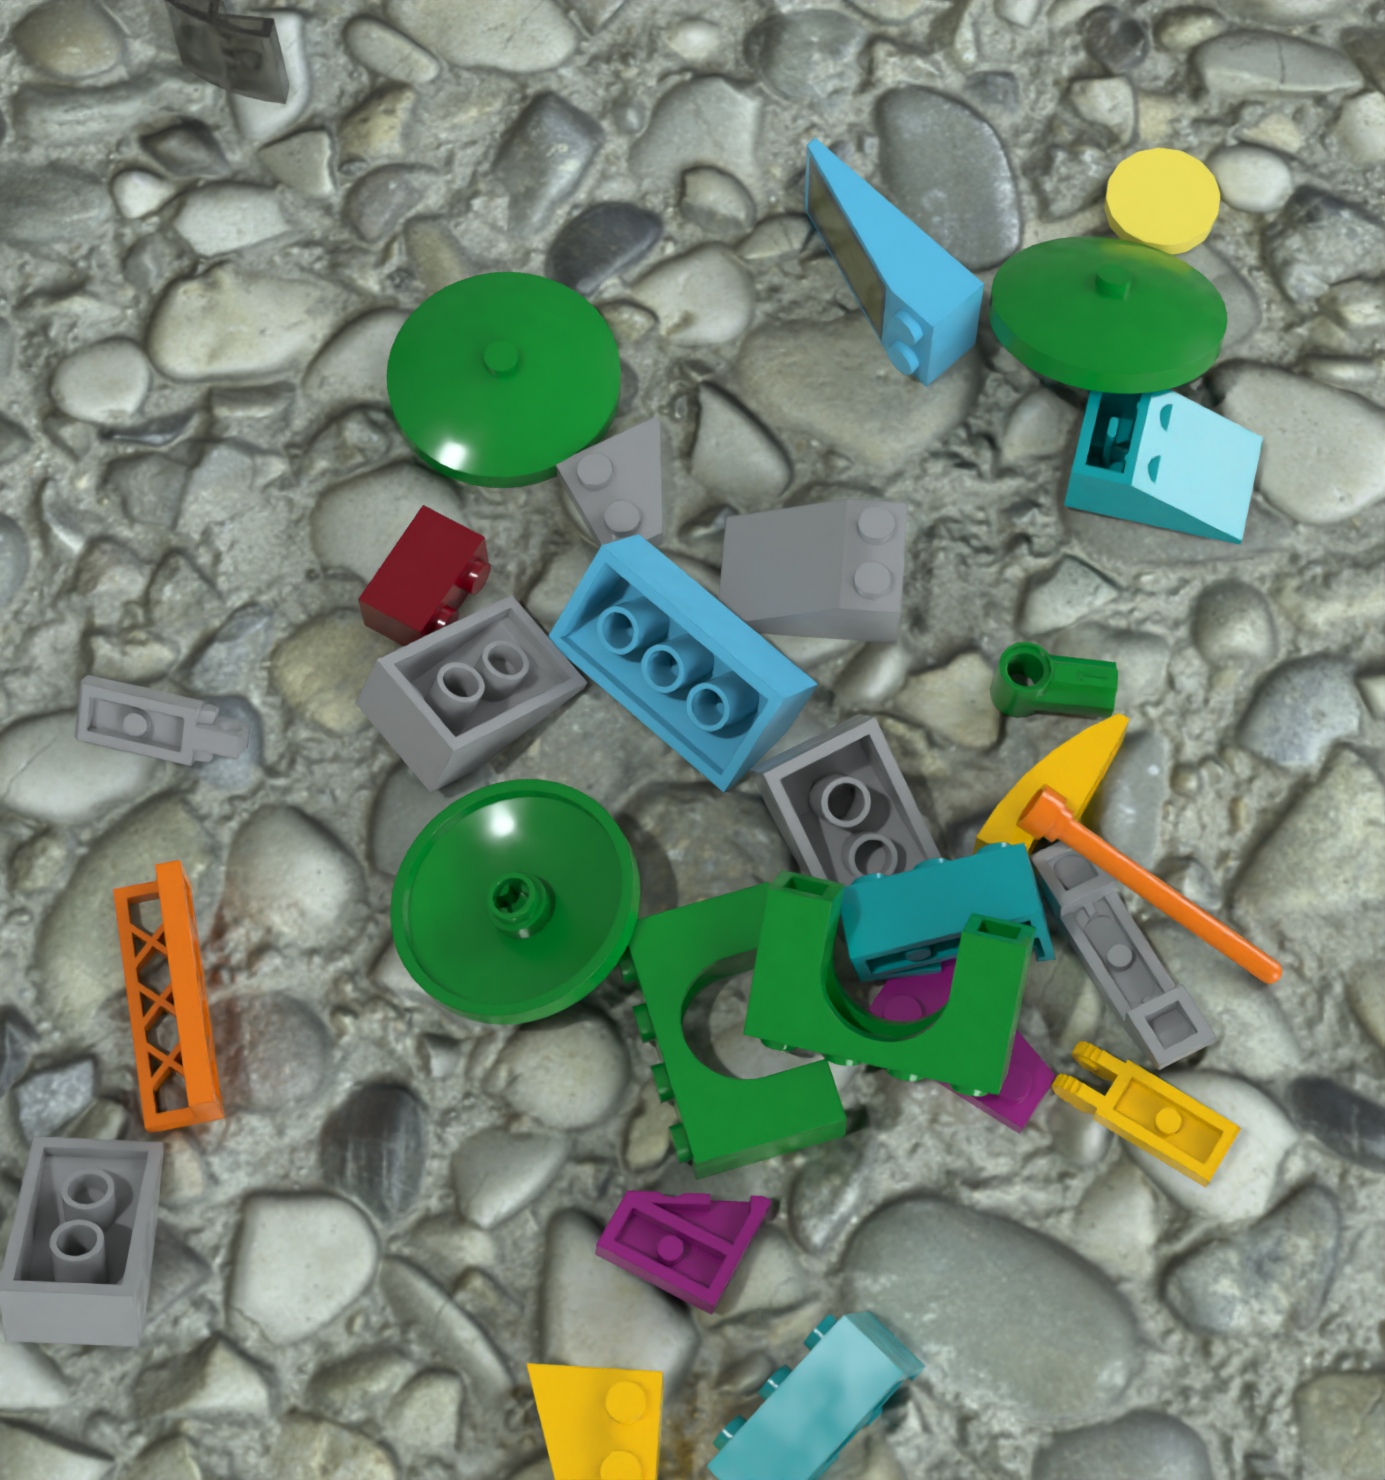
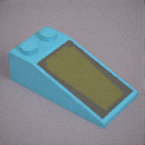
M814 138L807 144L804 209L887 352L891 363L901 373L905 375L912 374L927 387L975 345L984 283L818 139Z

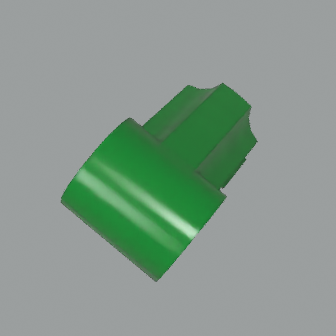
M1018 642L1007 647L1001 654L990 686V696L998 710L1012 717H1026L1037 710L1109 718L1114 711L1118 689V669L1116 668V662L1049 655L1045 649L1037 644ZM1009 675H1025L1032 680L1034 685H1018L1011 680Z

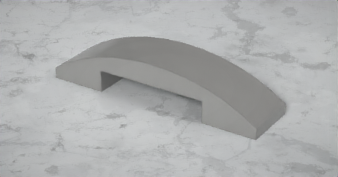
M1062 841L1031 855L1029 859L1033 872L1068 942L1114 1016L1149 1061L1160 1070L1214 1043L1216 1036L1183 984L1175 986L1116 893L1117 880Z

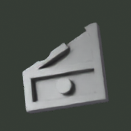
M657 416L576 453L556 465L557 476L599 549L601 545L640 534L654 547L663 543L661 423Z

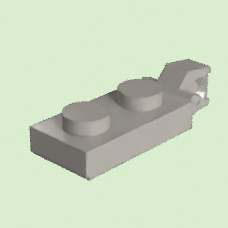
M87 675L80 681L75 738L83 742L191 766L195 761L210 762L214 754L238 759L240 754L248 748L251 724L226 716L218 717L219 707L205 704V701Z

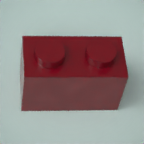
M422 505L358 599L364 625L400 645L406 646L458 621V609L469 594L475 596L480 592L491 571L485 537Z

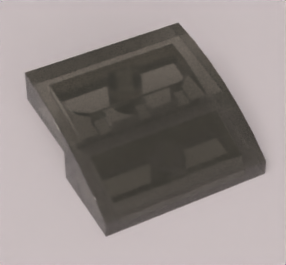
M164 0L181 62L185 68L205 81L227 91L262 101L286 104L290 85L274 18L227 14L223 0Z

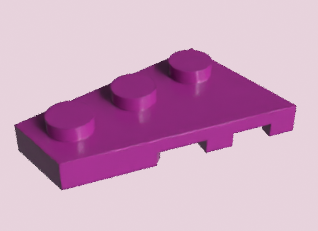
M957 959L940 961L941 971L939 973L888 979L867 1012L893 1021L915 1020L935 1012L949 999ZM1016 1029L1008 1074L999 1095L988 1093L984 1096H968L951 1089L950 1083L934 1081L1018 1134H1021L1051 1088L1056 1075Z

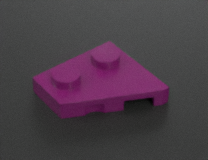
M627 1190L596 1244L595 1255L713 1315L768 1214L772 1200L764 1196L751 1195L749 1202L710 1200L711 1194L683 1193L676 1197H669L655 1191Z

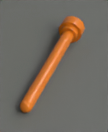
M1044 784L1029 800L1021 812L1016 826L1036 840L1042 837L1051 842L1059 839L1262 982L1273 984L1281 978L1283 970L1277 960L1073 819L1074 811L1065 805L1067 802L1066 797L1047 784Z

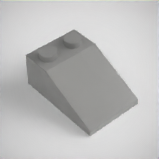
M847 498L726 517L719 601L759 634L897 643L901 617L908 503Z
M510 595L377 659L360 692L356 705L427 790L433 793L477 770L582 691L587 681L517 600Z
M857 714L749 769L778 830L804 875L849 886L855 879L867 874L880 873L890 876L913 870L922 861L942 858L875 717ZM840 912L836 932L841 941L846 943Z
M33 1136L0 1276V1313L5 1341L140 1346L150 1291L164 1156L163 1142Z

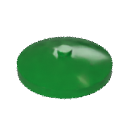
M1088 236L1044 241L1011 256L999 268L994 277L988 309L990 325L999 342L1010 354L1027 367L1067 385L1092 391L1118 394L1157 392L1171 389L1196 379L1205 373L1218 358L1222 349L1228 321L1227 310L1220 293L1203 274L1186 262L1159 249L1136 242Z
M494 272L472 276L448 285L426 299L412 312L398 332L390 351L386 375L392 414L402 437L409 447L424 462L440 473L463 483L487 488H516L552 479L557 476V464L576 453L600 443L607 434L618 410L622 383L617 344L609 326L597 309L576 291L559 282L521 272Z
M541 779L509 780L482 787L466 794L438 813L424 827L408 849L395 878L391 896V930L397 953L413 980L434 1001L456 1015L477 1022L499 1025L526 1023L551 1016L570 1007L593 991L608 976L625 952L632 937L640 907L641 886L637 861L627 838L610 814L594 799L573 787Z

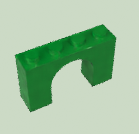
M782 870L767 890L743 1035L759 1038L764 1046L778 1051H794L802 1048L823 1053L825 1059L827 1058L829 1062L837 1065L856 1066L860 1063L886 1068V1072L890 1076L900 1080L920 1081L928 1078L950 1083L951 1089L968 1096H984L988 1093L999 1095L1009 1070L1036 927L972 913L961 933L950 996L947 1002L935 1012L919 1019L910 1021L887 1020L872 1015L859 1007L844 991L835 971L833 951L845 884Z
M769 882L637 919L632 937L625 952L618 961L624 985L636 982L642 1004L632 1006L641 1042L643 1044L654 1041L660 1063L650 1066L659 1101L664 1103L672 1100L678 1119V1124L668 1126L678 1163L682 1164L690 1161L696 1180L845 1136L847 1118L827 1058L756 1079L730 1078L718 1074L702 1064L689 1049L682 1033V1024L688 1007L704 988L725 977L754 969L767 890L770 886Z

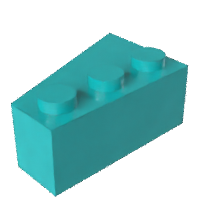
M1004 842L993 843L980 848L975 855L951 861L945 858L928 859L918 863L913 870L890 876L880 873L867 874L855 879L851 885L844 887L840 912L850 960L861 982L939 973L941 971L940 961L957 959L961 933L972 913L1036 927L1032 951L1034 950L1037 962L1056 960L1040 890L1025 843L1015 845Z
M869 1310L844 1314L839 1320L830 1314L805 1339L803 1344L810 1352L796 1368L792 1370L787 1364L783 1365L761 1387L758 1394L765 1402L748 1420L739 1414L718 1434L712 1444L719 1452L706 1467L719 1480H818L839 1458L838 1454L865 1424L869 1427L883 1412L881 1406L907 1378L913 1381L926 1366Z

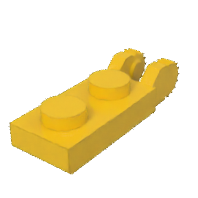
M1080 1040L1071 1053L1072 1057L1084 1069L1091 1071L1101 1079L1112 1081V1086L1104 1096L1078 1079L1060 1073L1052 1083L1051 1090L1059 1098L1070 1103L1078 1110L1094 1115V1121L1206 1188L1241 1128L1130 1060L1124 1063L1097 1046Z

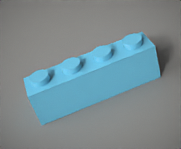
M640 534L601 545L548 635L549 639L564 656L723 792L730 790L790 729L818 686L817 682Z

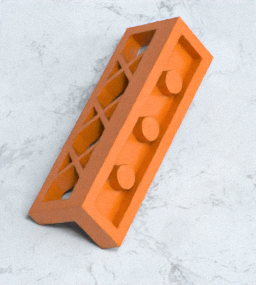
M180 860L155 864L157 881L113 889L144 1126L148 1133L225 1119L191 881ZM160 899L163 922L152 937L133 925L130 904ZM135 938L145 944L138 955ZM155 952L168 959L171 982L160 996L142 985L140 979V972ZM143 997L153 1003L146 1014ZM164 1011L176 1018L179 1042L168 1056L150 1045L148 1031ZM151 1057L162 1064L154 1075ZM181 1059H182L183 1066L179 1064V1061H180ZM173 1071L185 1079L189 1107L159 1113L156 1092Z

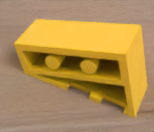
M526 1363L555 1480H658L664 1396L662 1371Z

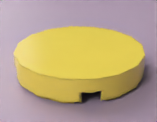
M1154 148L1138 151L1119 163L1108 180L1104 211L1109 227L1121 240L1147 245L1174 255L1187 252L1205 241L1217 220L1221 194L1215 176L1200 160L1180 150Z

